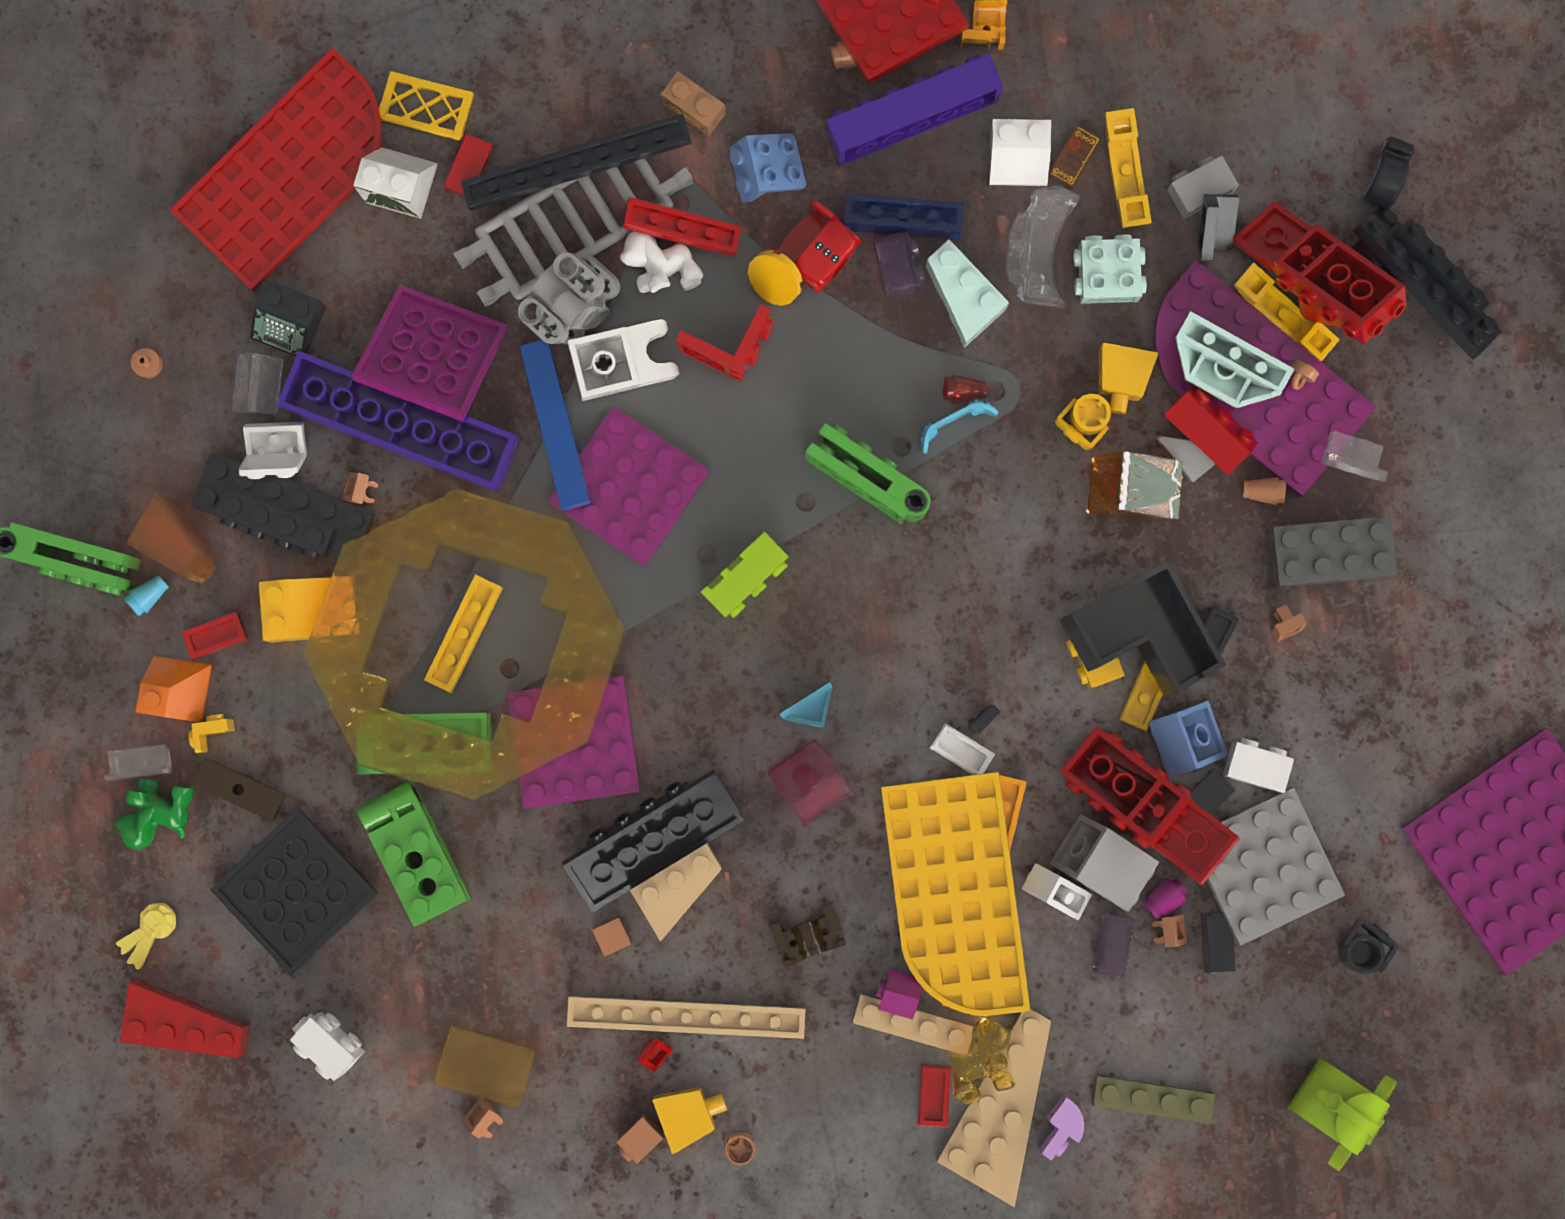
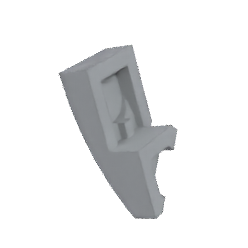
M1161 435L1155 437L1168 457L1172 458L1175 462L1178 460V465L1179 461H1183L1182 472L1190 482H1195L1215 465L1188 438H1174Z

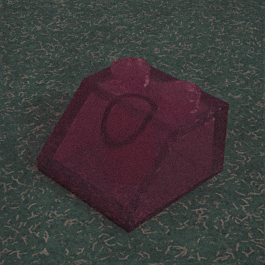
M815 739L767 772L805 827L853 794L844 778Z

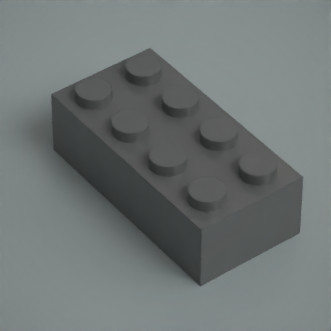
M1391 516L1276 526L1266 530L1273 588L1380 579L1397 575Z

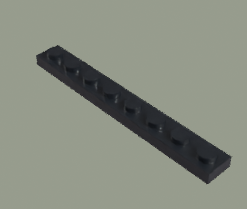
M682 113L461 181L467 207L470 211L687 146L692 144Z

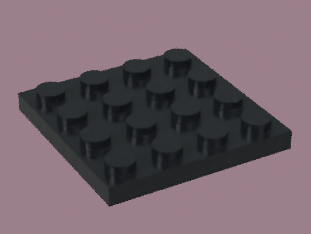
M296 808L210 889L289 976H292L379 894L300 808Z

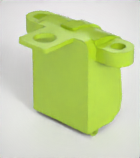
M1319 1059L1287 1108L1339 1143L1328 1164L1337 1171H1340L1351 1154L1358 1155L1366 1144H1371L1385 1122L1383 1118L1390 1107L1386 1101L1396 1087L1397 1081L1385 1075L1372 1093L1328 1062Z

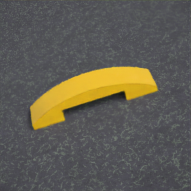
M1134 108L1105 112L1109 165L1122 228L1151 224L1148 195H1145L1138 151V130Z
M1252 263L1234 284L1235 288L1250 305L1321 362L1340 339L1322 323L1305 320L1300 313V308L1273 285L1275 281L1255 263Z

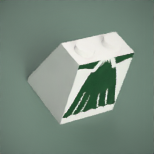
M380 148L361 159L353 186L367 204L421 219L438 164L386 148Z

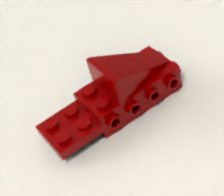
M1275 201L1233 237L1236 247L1276 275V282L1281 289L1286 292L1291 291L1298 296L1300 313L1305 320L1341 327L1342 331L1349 338H1356L1363 344L1367 343L1372 337H1377L1383 331L1385 325L1393 318L1399 317L1406 308L1405 285L1319 225L1315 224L1311 227Z
M1097 726L1093 732L1085 737L1080 748L1066 760L1063 768L1060 770V773L1067 781L1064 785L1077 796L1081 792L1089 798L1087 803L1098 813L1105 810L1112 817L1109 821L1121 831L1127 828L1133 835L1132 839L1144 849H1147L1149 846L1200 885H1203L1237 844L1240 837L1192 801L1190 798L1192 793L1180 783L1173 785L1167 780L1169 776L1156 765L1151 768L1144 762L1146 758L1134 748L1126 749L1121 745L1122 739L1110 730L1106 733Z

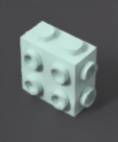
M1094 235L1085 237V240H1081L1078 249H1074V267H1079V278H1075L1074 288L1075 295H1080V304L1138 302L1142 294L1146 293V276H1141V265L1145 264V248L1140 247V239H1132L1131 235H1117L1114 239L1103 240L1102 236Z

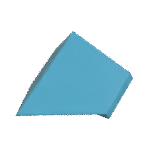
M829 682L780 713L782 719L824 728L833 689L831 683Z

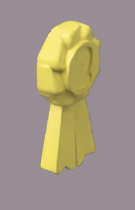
M161 902L149 904L140 913V928L116 942V945L121 947L122 955L129 953L136 947L127 960L128 964H134L137 970L142 968L154 940L166 938L175 929V912L166 903Z

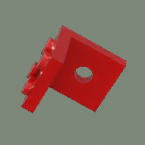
M760 304L734 356L682 330L676 339L678 351L741 382L749 365L754 367L761 354L760 343L762 339L767 341L772 333L774 319H772L771 309Z

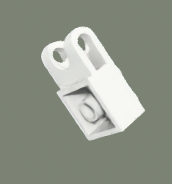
M659 319L568 340V348L582 401L675 379L680 374L675 363H655L650 360L646 353V347L649 342L666 334L668 330L667 322ZM600 358H605L606 362H611L612 365L608 366L607 371H601V368L597 369L595 366L599 364Z

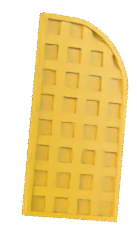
M999 772L881 787L901 947L904 959L915 979L936 1000L962 1013L975 1016H991L1031 1011Z

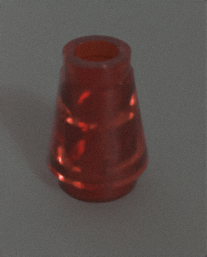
M954 374L944 379L943 398L951 403L985 399L987 396L986 381Z

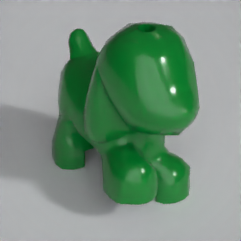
M139 778L137 786L139 791L126 789L125 793L127 804L137 807L138 811L121 814L114 822L122 842L130 849H145L154 840L158 825L176 831L180 839H183L186 835L184 826L188 819L187 809L194 797L195 788L173 785L171 790L172 803L159 796L160 781Z

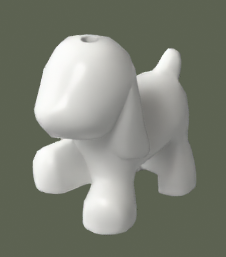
M636 231L631 232L627 236L624 250L620 254L621 261L627 266L644 267L647 271L637 278L636 283L639 292L651 291L655 293L661 288L669 287L668 277L678 271L681 274L680 283L685 291L701 284L703 273L700 267L693 261L692 254L685 244L676 243L662 250L658 247L654 236Z

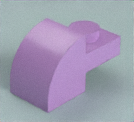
M1064 1093L1046 1117L1055 1127L1039 1148L1040 1152L1051 1161L1055 1155L1060 1157L1069 1144L1066 1141L1068 1137L1079 1143L1084 1132V1119L1080 1109Z

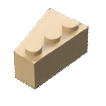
M708 843L630 890L660 942L723 868Z

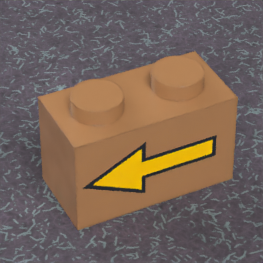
M677 71L661 93L663 105L677 115L683 113L687 122L708 137L726 115L724 103L679 71Z

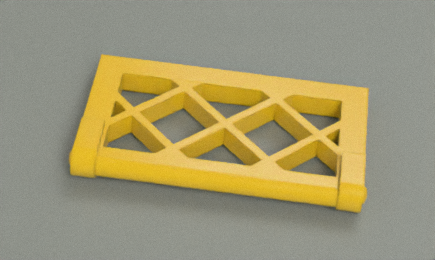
M390 71L379 107L381 119L384 122L461 141L474 93ZM397 83L413 87L399 96L395 93ZM423 89L439 93L440 96L425 104L418 91ZM416 93L423 105L407 113L401 100ZM451 96L462 99L461 107L452 110L446 98ZM444 100L450 113L435 121L428 108ZM398 103L405 115L400 117L388 114L390 107ZM426 110L432 123L427 124L411 120V117ZM451 117H454L456 121L454 130L438 126Z

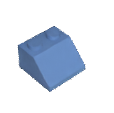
M1209 701L1149 721L1152 737L1156 741L1162 764L1169 777L1196 770L1228 756Z

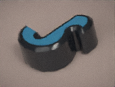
M1393 136L1385 140L1379 153L1373 179L1362 195L1365 203L1378 208L1381 207L1385 210L1393 206L1409 173V162L1415 152L1413 144Z

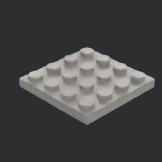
M1290 788L1285 793H1279L1220 821L1237 834L1240 840L1210 875L1207 882L1237 945L1241 946L1345 896L1294 788Z

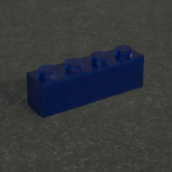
M847 194L844 225L854 232L959 240L962 230L964 203Z

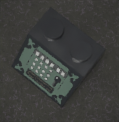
M265 279L254 305L250 339L295 357L298 351L307 354L326 306L318 299Z

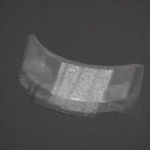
M1061 186L1036 189L1030 195V204L1023 213L1018 212L1007 241L1006 270L1009 282L1014 284L1018 292L1016 296L1022 302L1065 309L1066 303L1062 300L1057 290L1054 278V253L1060 231L1070 212L1079 202L1080 196Z

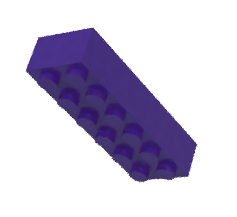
M981 54L973 55L966 59L963 65L955 68L954 65L946 66L937 72L938 75L927 78V76L919 77L911 82V86L903 89L895 87L886 91L884 97L876 100L867 98L859 102L854 109L849 111L840 109L833 112L830 118L826 120V137L838 166L840 167L998 103L1003 84L990 54L982 57Z

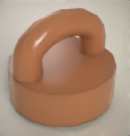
M1295 359L1290 367L1294 368L1291 385L1295 390L1301 389L1306 381L1314 383L1319 375L1317 369L1303 361Z

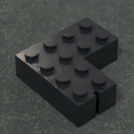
M1169 561L1147 571L1060 619L1063 628L1088 672L1138 647L1164 697L1178 693L1198 682L1199 679L1205 678L1226 666Z

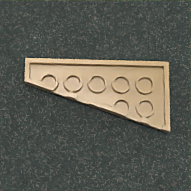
M1032 1009L1031 1011L1020 1012L936 1160L941 1165L1014 1208L1051 1026V1020Z

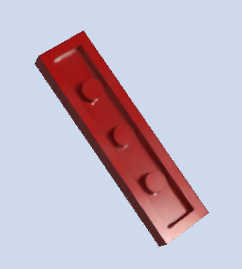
M631 197L627 200L622 224L624 229L734 257L737 252L741 226Z

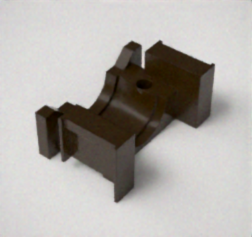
M832 901L822 905L825 916L785 931L782 930L779 921L768 925L778 947V954L786 952L788 955V959L783 960L785 967L816 954L846 945L844 938L838 940L836 933L843 931V929L840 928ZM827 928L828 933L822 934L821 930ZM795 940L797 944L791 946L789 942Z

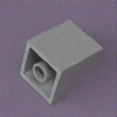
M1080 814L1049 864L1112 904L1129 912L1131 907L1138 901L1139 894L1147 881L1154 875L1159 861L1109 828Z

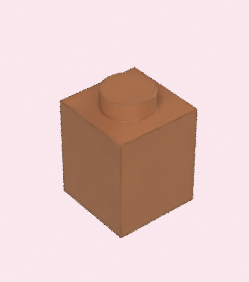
M644 1113L618 1138L616 1143L620 1147L617 1150L628 1162L633 1159L638 1164L664 1138L665 1134Z

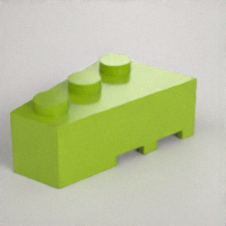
M764 531L718 577L701 591V594L724 618L729 614L735 618L746 607L743 601L750 594L755 598L767 587L764 581L771 574L776 578L788 567L785 561L789 556Z

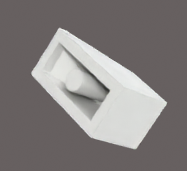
M1036 863L1022 887V890L1076 920L1080 919L1092 894Z

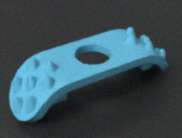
M977 399L973 403L970 401L967 407L935 424L929 423L928 426H925L920 439L921 444L919 445L922 453L927 454L928 444L938 434L937 429L970 412L973 416L985 413L993 417H997L999 412L989 402L984 404L983 401L979 402Z

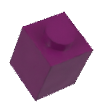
M889 969L886 980L880 979L876 997L881 998L878 1010L913 1020L920 1000L922 986L913 975Z

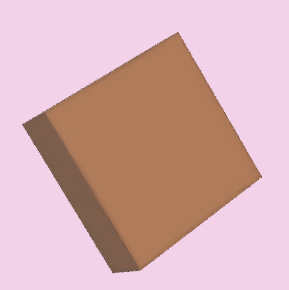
M620 917L592 930L604 957L632 944Z

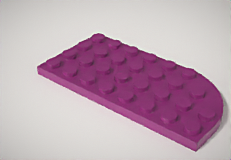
M1195 260L1168 292L1157 314L1154 330L1155 352L1158 353L1157 363L1162 376L1178 398L1192 385V383L1184 378L1175 339L1190 311L1288 366L1291 365L1293 360L1297 359L1317 369L1319 375L1314 383L1306 381L1301 389L1295 390L1291 385L1294 376L1292 374L1279 396L1240 408H1235L1211 394L1212 399L1220 407H1224L1231 412L1233 419L1240 426L1249 429L1253 433L1258 444L1249 456L1272 475L1279 477V480H1286V486L1299 497H1302L1370 416L1376 406Z

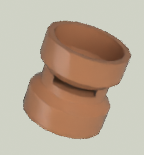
M744 1131L732 1133L727 1139L725 1154L728 1160L735 1165H745L753 1159L755 1153L753 1137Z

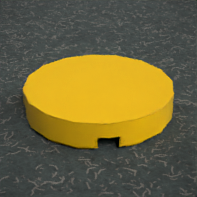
M773 250L762 251L749 263L748 276L751 285L762 299L771 304L779 306L790 304L802 290L800 288L802 278L797 266L782 253L778 255L773 253Z

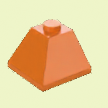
M153 656L140 683L135 712L203 722L213 665Z

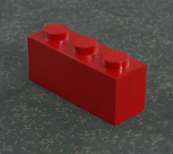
M1194 384L1164 414L1167 419L1227 475L1245 460L1258 444L1253 433L1249 429L1240 426L1233 419V415L1228 409L1220 407L1212 399L1210 393Z

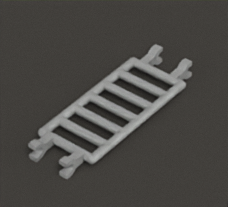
M646 158L634 161L659 201L658 205L673 208V202L669 196L693 184L692 176L686 167L661 184ZM617 167L606 170L626 204L629 197L636 199ZM589 176L534 192L477 226L475 234L479 240L453 253L462 269L487 253L502 277L498 282L477 292L485 307L493 304L498 298L508 292H511L517 300L523 299L530 294L538 278L545 272L514 221L515 217L529 210L556 256L567 252L539 206V203L552 195L585 248L575 253L576 255L594 256L633 232L619 226ZM577 180L610 232L597 241H594L563 190ZM502 225L505 226L535 278L522 286L516 280L489 235L490 232ZM568 257L563 261L562 269L566 267L572 258Z

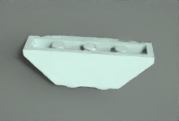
M1191 311L1175 338L1185 380L1235 408L1279 396L1294 371V368Z

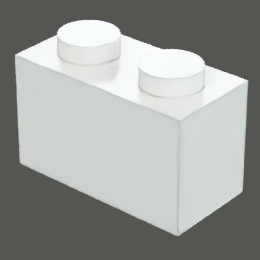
M1242 738L1241 742L1231 743L1222 776L1277 793H1285L1294 762L1293 758L1286 756L1287 751L1275 747H1270L1269 751L1258 748V742Z

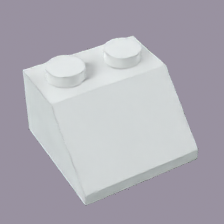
M992 120L990 127L989 185L1047 186L1051 152V120Z

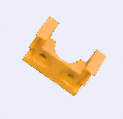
M974 0L973 28L962 32L960 49H962L963 43L988 44L989 49L991 42L998 44L997 50L1004 49L1007 0Z

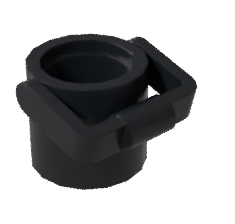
M1361 919L1354 923L1347 936L1341 941L1338 955L1343 965L1350 970L1361 974H1371L1377 970L1382 973L1397 952L1398 944L1375 923L1371 924L1367 920ZM1362 927V928H1364V929L1367 931V933L1370 934V935H1366V934H1362V933H1357V932H1358L1359 928ZM1381 943H1384L1390 948L1386 955L1384 947Z

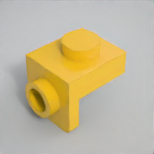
M224 714L206 716V722L191 724L192 731H189V743L191 748H195V753H208L206 735L235 731L234 719H224Z

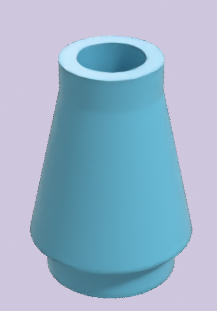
M157 574L154 578L127 591L128 595L123 599L140 616L144 612L147 614L169 587Z

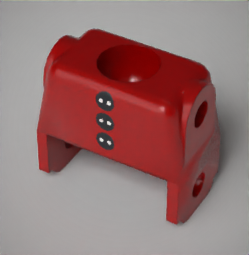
M813 199L809 203V209L812 212L791 230L778 250L775 248L771 250L778 255L781 253L786 255L797 266L801 274L802 283L812 291L820 293L853 256L861 240L831 211Z

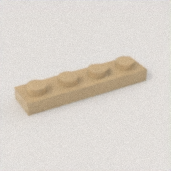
M860 993L853 1018L854 1024L967 1056L975 1026L917 1009L913 1020L878 1010L880 999Z

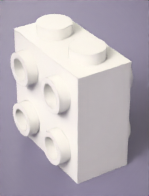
M323 1012L314 1016L309 1014L307 1017L304 1016L292 1029L295 1032V1035L290 1039L294 1044L293 1049L302 1058L311 1059L317 1065L315 1070L327 1080L331 1078L335 1081L344 1075L365 1052L361 1048L362 1042L350 1032L346 1034L339 1027L341 1025L339 1020L332 1014L327 1013L325 1015Z

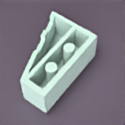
M950 240L945 242L928 258L926 268L965 348L1007 309L1009 302Z

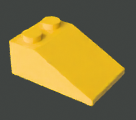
M354 577L286 579L259 582L263 641L273 643L358 635Z

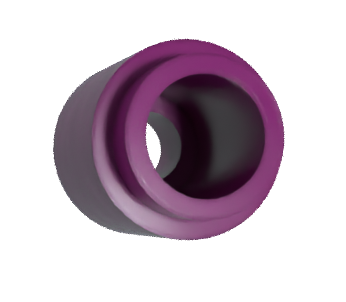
M1167 877L1146 894L1147 898L1142 903L1148 912L1158 920L1160 917L1168 916L1186 901L1184 894L1187 893V890L1177 878L1172 881Z

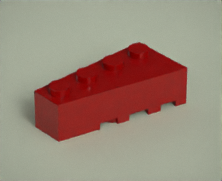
M138 979L128 984L120 1042L239 1058L247 1052L251 1024L216 1010L213 1011L201 1006L199 1003L183 999L167 990L156 988Z

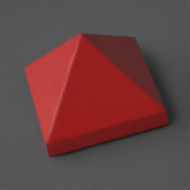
M655 1037L644 1043L636 1060L655 1072L674 1049Z

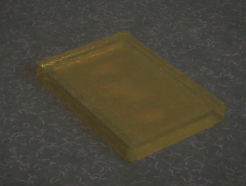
M451 1025L434 1084L519 1109L537 1050Z

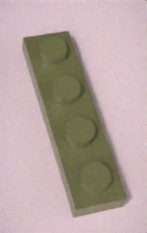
M1096 1075L1092 1105L1211 1124L1215 1094L1213 1092Z

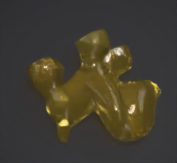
M982 1018L972 1029L973 1052L959 1056L952 1053L948 1055L954 1076L953 1093L955 1099L963 1104H973L981 1101V1091L976 1087L975 1079L990 1078L997 1091L1009 1090L1015 1086L1012 1074L1002 1071L1008 1067L1007 1058L1001 1051L1011 1042L1012 1033L1009 1028H1004L994 1019Z

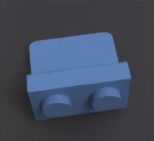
M793 134L747 135L729 147L730 161L733 164L737 180L736 187L740 193L742 203L753 202L768 192L797 191L806 187L798 146Z

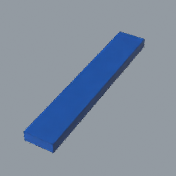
M543 340L522 345L520 350L560 507L563 511L590 504L591 500L551 345Z

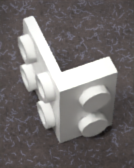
M304 422L245 424L243 432L247 455L238 469L239 475L247 476L249 479H260L265 477V475L276 474L279 478L294 476L301 468L307 456Z

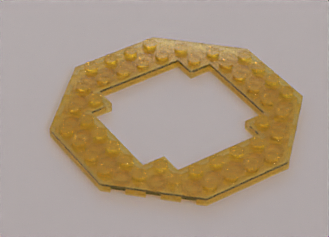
M454 489L446 493V496L432 503L428 502L408 512V515L394 522L391 520L371 530V533L357 540L353 539L343 545L304 655L360 766L475 801L588 743L625 630L568 522ZM438 545L548 578L540 606L567 614L531 723L502 714L493 742L381 708L390 681L389 679L363 672L401 564L429 572Z

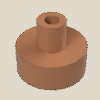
M139 349L131 358L132 370L142 378H154L162 370V359L152 349Z

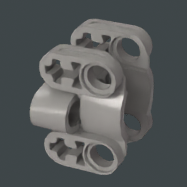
M564 252L559 254L555 258L554 263L538 278L530 294L520 303L518 315L521 321L544 342L548 344H568V340L584 337L585 330L596 328L604 321L610 311L605 306V301L613 299L618 295L620 283L617 277L595 257ZM568 257L572 258L566 267L562 269L563 261ZM583 259L588 260V261L590 262V265H589L587 262H585ZM604 281H610L608 284L609 292H603L605 289ZM531 303L537 305V318L535 320H531L526 313L527 307ZM569 330L573 331V333L575 334L574 337L568 336Z

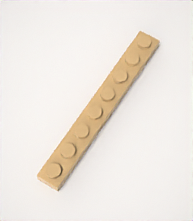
M569 996L567 1027L804 1039L805 1008Z

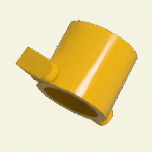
M1098 394L1083 395L1078 400L1074 398L1056 418L1055 423L1072 442L1079 444L1085 450H1091L1109 429L1107 423L1111 417L1110 405L1104 397ZM1071 409L1069 417L1071 424L1069 425L1062 418ZM1099 433L1091 443L1083 437V435L1091 436Z

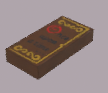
M1076 125L1051 168L1048 177L1073 190L1102 138Z

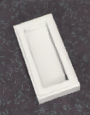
M946 723L930 746V749L972 775L984 774L995 756L993 752Z

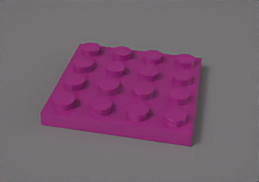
M399 285L352 374L353 381L463 421L507 333L508 325Z
M613 406L579 455L591 503L563 511L560 507L556 490L548 500V503L645 568L710 473V470Z
M624 676L507 692L523 809L641 792Z

